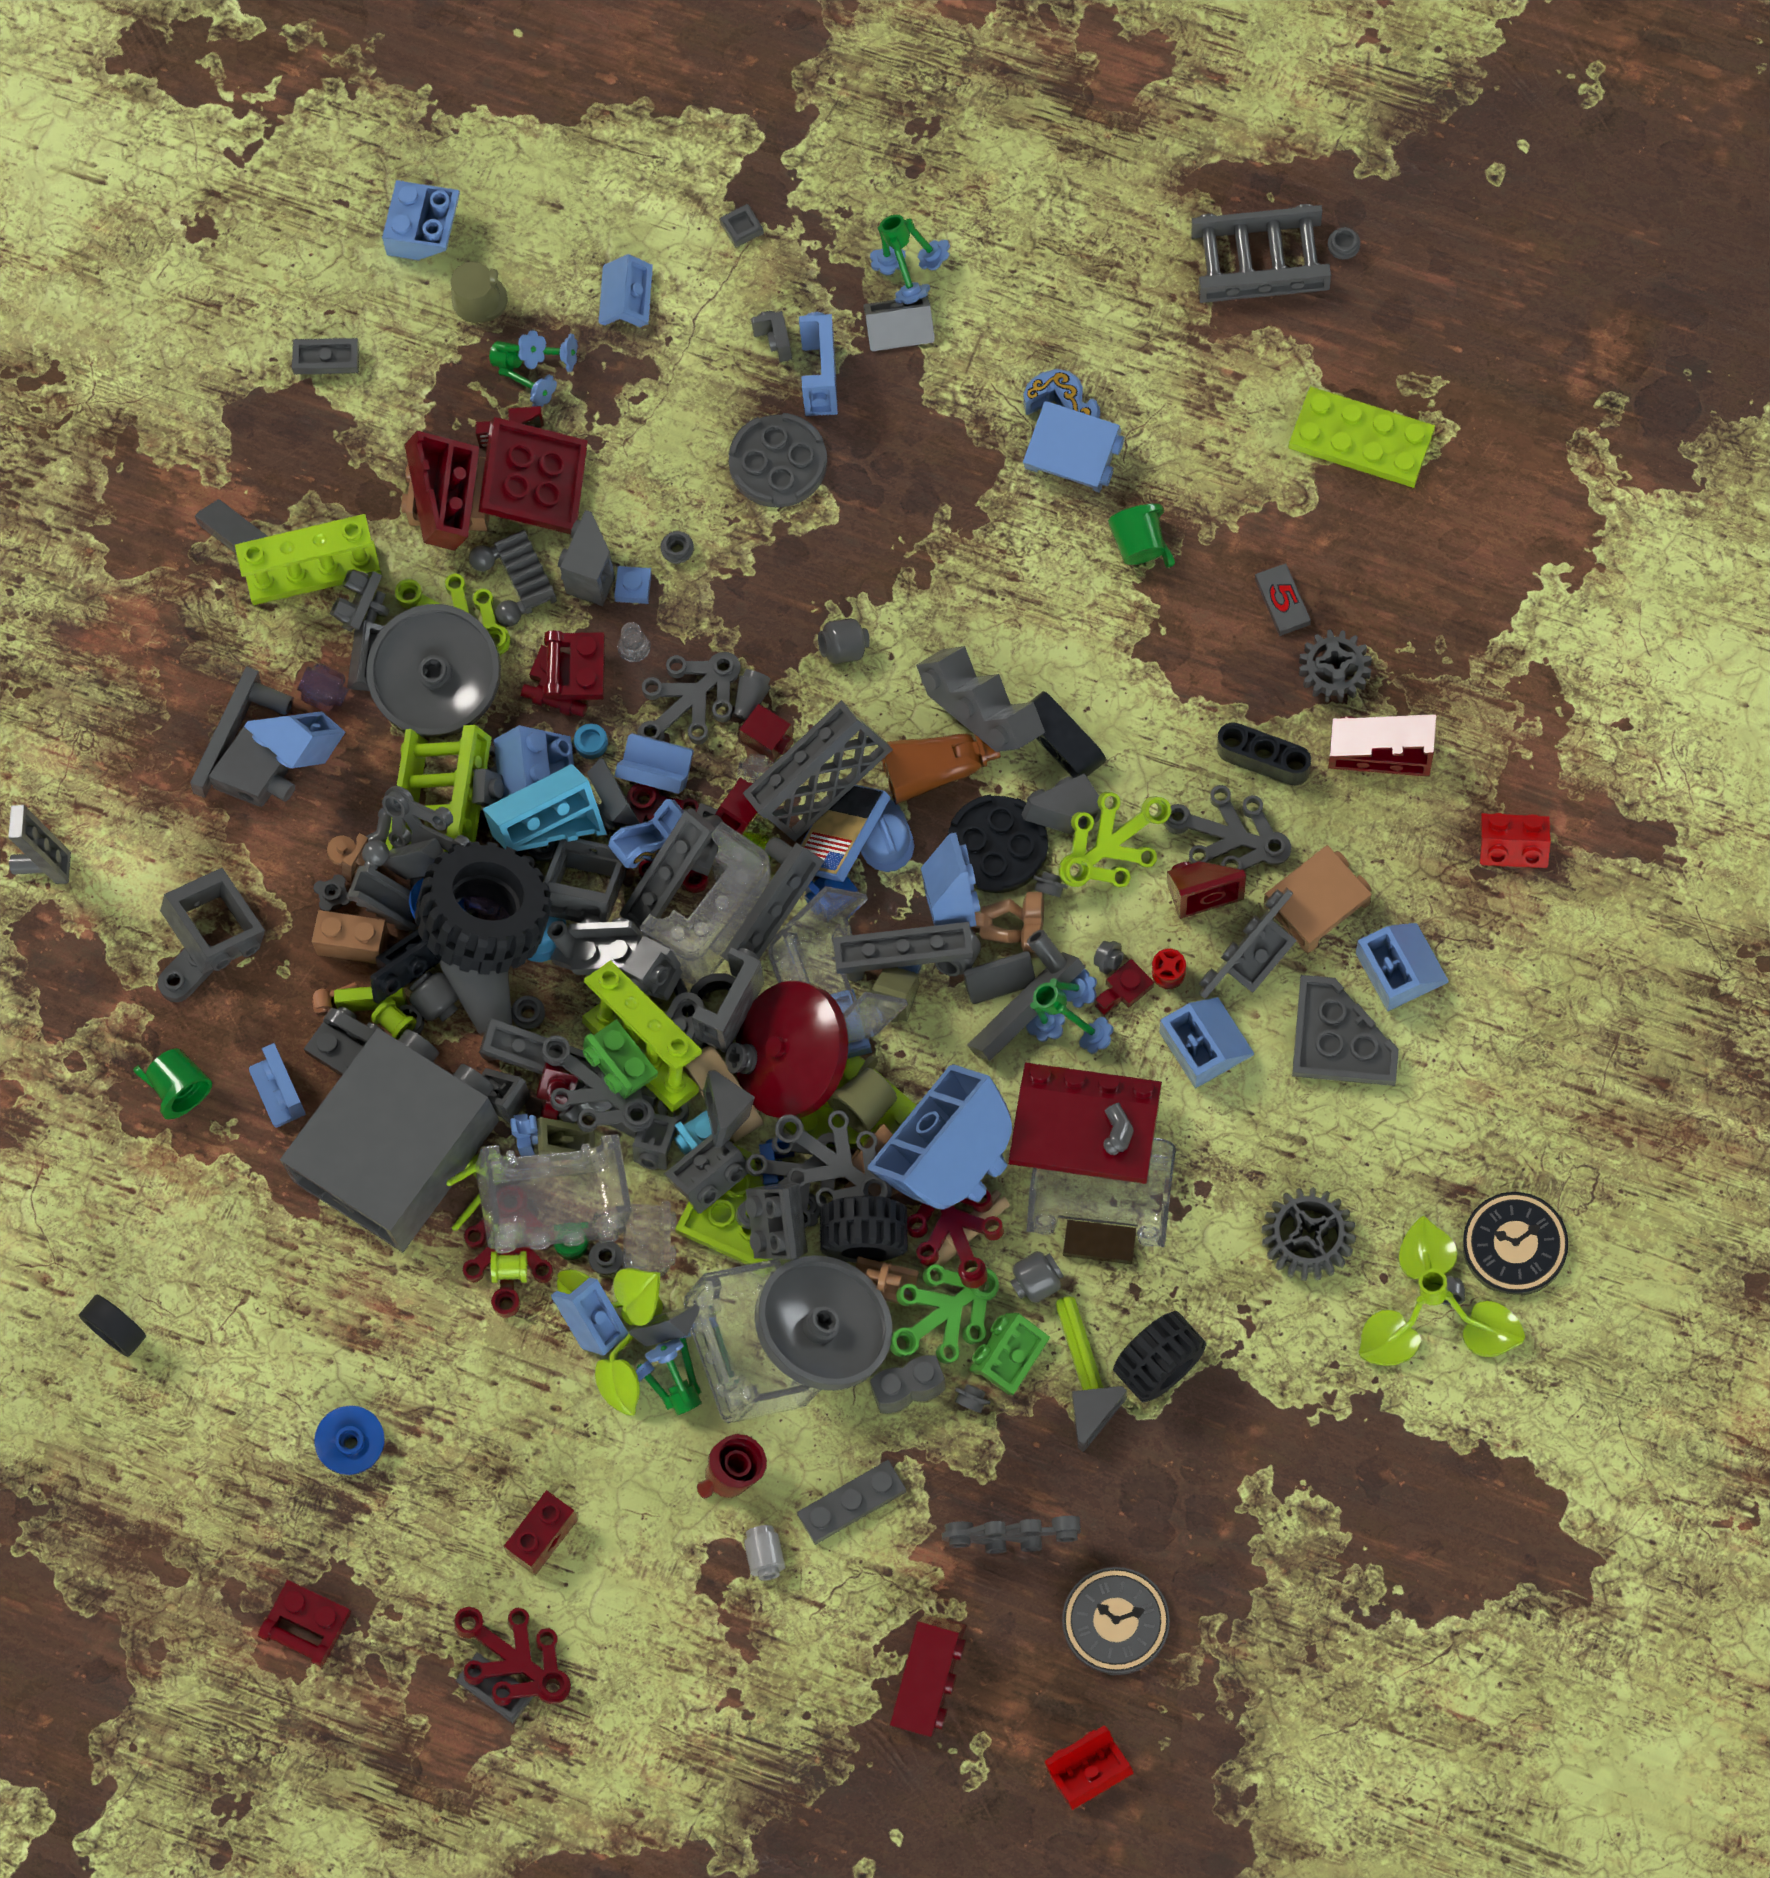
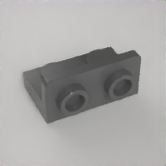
M616 918L612 922L583 920L581 923L569 924L568 931L575 938L571 970L575 975H590L610 960L621 970L644 934L632 921L624 918Z
M711 1134L664 1174L669 1182L689 1200L694 1210L700 1214L749 1173L745 1169L746 1160L740 1150L729 1140L722 1147L715 1148Z

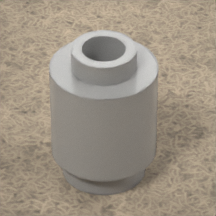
M771 1525L756 1526L747 1530V1538L744 1540L751 1575L759 1577V1580L762 1581L779 1577V1572L785 1568L778 1533L774 1532V1528Z

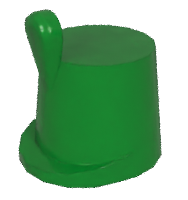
M1151 503L1134 506L1122 510L1108 519V525L1125 564H1141L1162 555L1166 568L1175 565L1174 556L1162 536L1159 517L1164 513L1163 505Z
M179 1048L170 1049L162 1053L149 1065L146 1072L140 1065L133 1069L137 1076L156 1091L162 1101L160 1112L165 1119L169 1120L185 1115L200 1104L210 1092L213 1084L211 1079Z

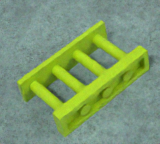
M366 514L234 544L241 576H246L253 606L342 585L347 572L352 569L364 573L374 571L382 575L374 540H371Z
M463 725L460 741L428 743L426 739L414 730L406 729L404 742L401 745V762L397 786L408 790L417 803H419L421 788L454 786L450 804L424 806L434 811L439 807H445L452 813L453 823L447 827L446 836L454 839L458 835H463L470 842H476L481 806L472 803L474 769H487L492 737L476 725ZM459 755L457 770L454 773L423 774L426 757ZM392 818L389 833L392 832ZM406 823L405 827L410 831L412 835V830ZM387 837L386 845L390 851L395 847L390 843L389 837Z
M611 960L586 977L584 983L601 998V1003L582 1015V1023L595 1035L617 1019L658 1071V1076L645 1086L672 1112L696 1096L699 1092V1086L683 1071V1067L701 1055L702 1049Z

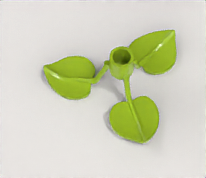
M1421 1216L1408 1230L1399 1251V1264L1402 1271L1411 1279H1419L1420 1296L1416 1299L1417 1303L1412 1315L1406 1322L1404 1316L1394 1310H1382L1373 1314L1363 1327L1359 1356L1367 1362L1381 1366L1398 1365L1410 1360L1417 1353L1421 1345L1420 1335L1411 1327L1415 1324L1422 1305L1426 1303L1435 1306L1443 1303L1445 1300L1449 1301L1460 1318L1468 1323L1463 1330V1340L1468 1349L1476 1355L1482 1357L1499 1356L1522 1344L1525 1340V1333L1516 1316L1505 1306L1493 1301L1476 1303L1472 1309L1471 1317L1466 1315L1453 1297V1293L1448 1291L1447 1278L1445 1274L1452 1270L1457 1261L1456 1245L1448 1234L1436 1227L1427 1217Z
M625 1268L617 1272L613 1285L617 1301L611 1302L614 1308L622 1307L621 1315L627 1324L634 1325L635 1327L648 1324L654 1316L662 1314L663 1304L659 1297V1272H648L635 1268ZM563 1270L557 1274V1290L571 1294L590 1277L577 1270ZM628 1334L610 1353V1360L601 1359L597 1362L595 1380L598 1390L606 1402L617 1411L631 1416L636 1414V1405L640 1395L639 1379L630 1363L624 1359H617L619 1353L634 1338Z

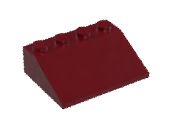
M1025 1062L1008 1164L1147 1184L1162 1082ZM1120 1103L1133 1126V1135L1128 1148L1124 1152L1110 1155L1106 1152L1103 1143L1106 1138L1110 1137L1113 1126L1105 1114V1110L1113 1104Z

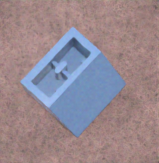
M396 180L382 236L386 254L388 256L421 260L446 251L460 191Z
M322 711L247 721L244 726L253 734L252 738L255 742L263 747H268L277 755L276 759L278 762L288 768L325 764L345 734V731Z
M519 725L494 739L497 773L502 775V782L504 784V794L501 799L570 764L574 765L571 736Z
M956 832L950 833L921 867L925 896L933 924L936 926L969 922L970 927L977 926L974 912L980 911L977 892L974 891L976 881L973 867L969 861L966 844L959 845Z
M1417 923L1390 925L1359 939L1357 942L1356 955L1387 1012L1449 982Z
M1218 997L1189 1003L1160 1020V1035L1195 1089L1254 1056L1251 1047Z

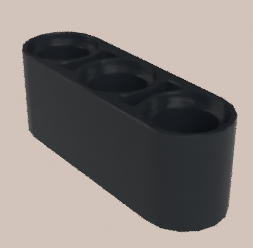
M1042 691L1030 701L1034 702L1045 731L1044 734L1036 738L1037 741L1072 778L1084 773L1088 777L1106 762V757L1097 744L1048 693Z
M1234 722L1226 723L1218 731L1217 753L1222 760L1289 785H1301L1309 778L1311 755L1306 748ZM1234 738L1241 744L1236 747H1229L1224 741ZM1268 750L1272 756L1264 759L1258 757L1256 752ZM1292 761H1298L1304 767L1299 770H1293L1287 764Z

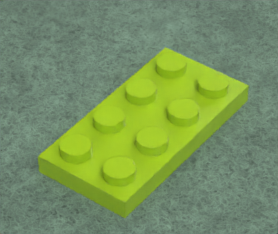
M1310 386L1288 448L1414 488L1432 440L1435 425Z

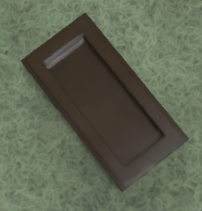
M1067 1219L1063 1256L1132 1264L1136 1228Z

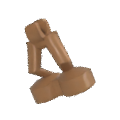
M1027 892L1022 908L1009 898L982 906L981 913L974 912L977 926L970 928L975 933H980L982 940L1002 943L1021 942L1023 952H1029L1031 958H1039L1028 945L1027 940L1034 932L1043 930V892ZM1011 912L1023 921L1024 926L1022 930H1007L993 926V919Z

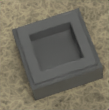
M748 203L719 218L720 224L735 248L764 234L763 227Z

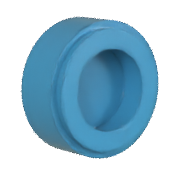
M597 724L581 726L574 735L576 751L580 756L587 759H595L602 756L608 747L605 730Z

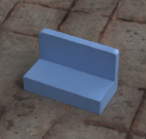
M627 254L603 266L599 309L600 324L607 325L619 319L638 327L649 323L652 264Z
M632 733L628 736L623 760L617 764L614 777L679 794L686 788L694 751L691 748Z
M588 1278L571 1294L555 1291L551 1295L583 1350L605 1355L629 1334L597 1279Z

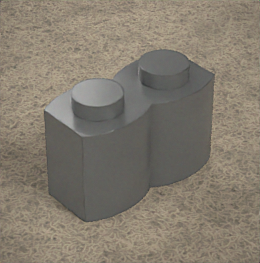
M934 1355L915 1358L907 1363L904 1368L894 1367L885 1369L877 1373L870 1380L871 1391L879 1412L882 1414L899 1412L909 1406L912 1401L923 1402L934 1399L946 1389L944 1375L937 1357Z

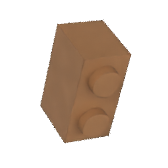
M318 910L312 944L316 954L319 956L377 964L376 957L387 950L390 932L386 921L382 919Z

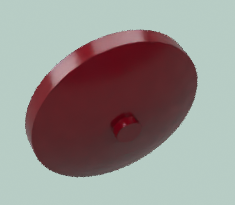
M784 981L766 989L752 1003L736 1038V1043H741L742 1045L752 1044L755 1047L757 1064L752 1073L748 1075L738 1073L736 1075L742 1089L755 1097L754 1107L768 1116L781 1118L785 1115H794L798 1118H803L821 1108L838 1087L848 1056L847 1026L844 1015L835 999L821 987L801 981Z

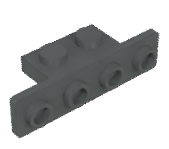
M1286 887L1283 892L1277 889L1266 901L1265 906L1269 909L1260 919L1255 915L1245 926L1243 932L1246 936L1239 945L1234 942L1231 943L1220 958L1224 960V963L1217 971L1211 968L1199 982V985L1203 987L1199 994L1204 999L1208 997L1227 973L1253 993L1297 941L1272 920L1293 895L1290 889Z

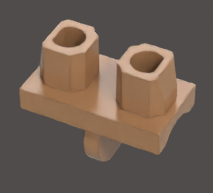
M361 833L356 838V845L351 838L343 835L332 838L327 846V855L330 861L336 865H342V876L349 882L353 880L359 866H364L365 863L362 857V849L368 842V837Z
M862 1257L857 1259L856 1268L871 1279L886 1301L900 1304L896 1299L897 1290L905 1284H913L915 1286L919 1277V1271ZM905 1289L903 1292L904 1298L911 1301L913 1297L912 1292Z

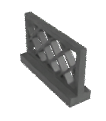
M841 700L743 794L764 819L770 820L795 842L893 749ZM859 731L858 739L850 740ZM878 745L870 755L863 756L865 747ZM855 749L854 758L842 760L844 751ZM834 755L833 762L825 763ZM852 768L848 776L839 779L840 770ZM831 772L829 781L818 783L819 774ZM808 778H810L809 784L807 786L800 787ZM827 791V795L821 801L814 802L816 793ZM806 795L805 804L793 806L795 797ZM785 801L784 808L776 810ZM803 814L802 819L792 828L789 827L791 816Z

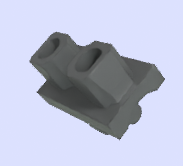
M353 569L347 572L342 586L356 592L354 600L351 603L339 597L334 602L330 611L333 617L343 622V629L350 632L353 629L359 630L367 611L368 613L364 621L372 623L375 622L377 615L388 616L390 610L382 605L386 596L385 593L377 591L372 601L381 580V574L374 571L364 573Z

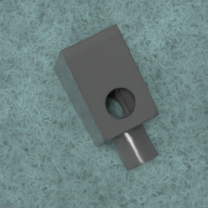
M243 727L209 774L213 788L259 807L264 806L271 795L284 802L288 801L295 790V784L284 778L288 772V767L279 763L276 759L277 755L268 747H263L255 742L252 738L253 734Z

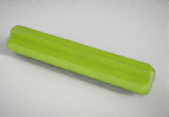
M1073 1296L1062 1297L1056 1301L1055 1306L1082 1390L1103 1388L1076 1300Z

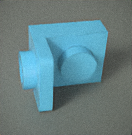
M707 1110L685 1125L681 1121L675 1124L677 1136L674 1137V1141L681 1152L686 1155L709 1137L712 1132Z

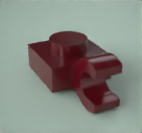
M1131 958L1106 979V985L1110 989L1105 990L1095 999L1098 1002L1095 1004V1007L1103 1016L1108 1014L1121 1001L1129 1008L1154 987V981Z
M545 1063L537 1088V1098L544 1100L540 1116L543 1118L557 1119L558 1111L550 1103L553 1091L558 1088H565L568 1091L575 1090L578 1082L577 1077L560 1065L552 1066ZM557 1095L555 1101L558 1104H565L567 1098L564 1095Z

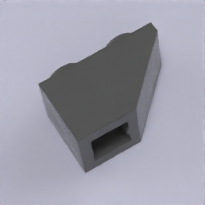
M1085 773L1075 778L1068 776L1047 791L1039 789L1033 792L1027 798V803L1021 815L1026 821L1072 834L1075 830L1071 826V819L1077 812L1089 813L1093 817L1094 823L1099 821L1101 816V809L1097 804L1099 795ZM1085 816L1080 817L1078 820V825L1082 829L1087 824Z

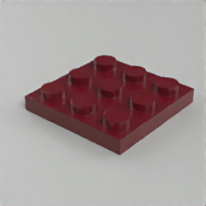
M494 417L490 421L478 512L571 535L572 527L579 514L588 440Z

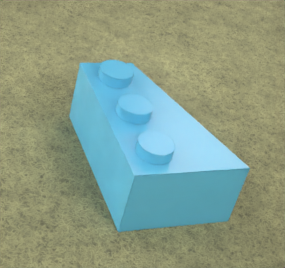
M573 764L483 808L492 836L504 849L510 847L516 851L548 846V842L562 839L570 842L578 840V836L596 834L597 836L607 835L589 780Z

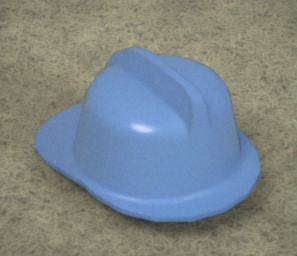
M891 799L861 850L864 859L870 866L884 872L897 871L904 867L912 858L914 851L913 836L905 815L899 805H896Z

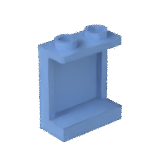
M812 312L806 316L799 317L801 345L804 351L820 350L821 375L801 376L805 416L838 414L832 314L825 315L821 312Z
M1044 401L1023 464L1025 469L1037 473L1038 470L1089 486L1093 488V491L1100 493L1102 486H1108L1114 470L1110 463L1114 454H1120L1125 436L1121 435V428L1118 424Z

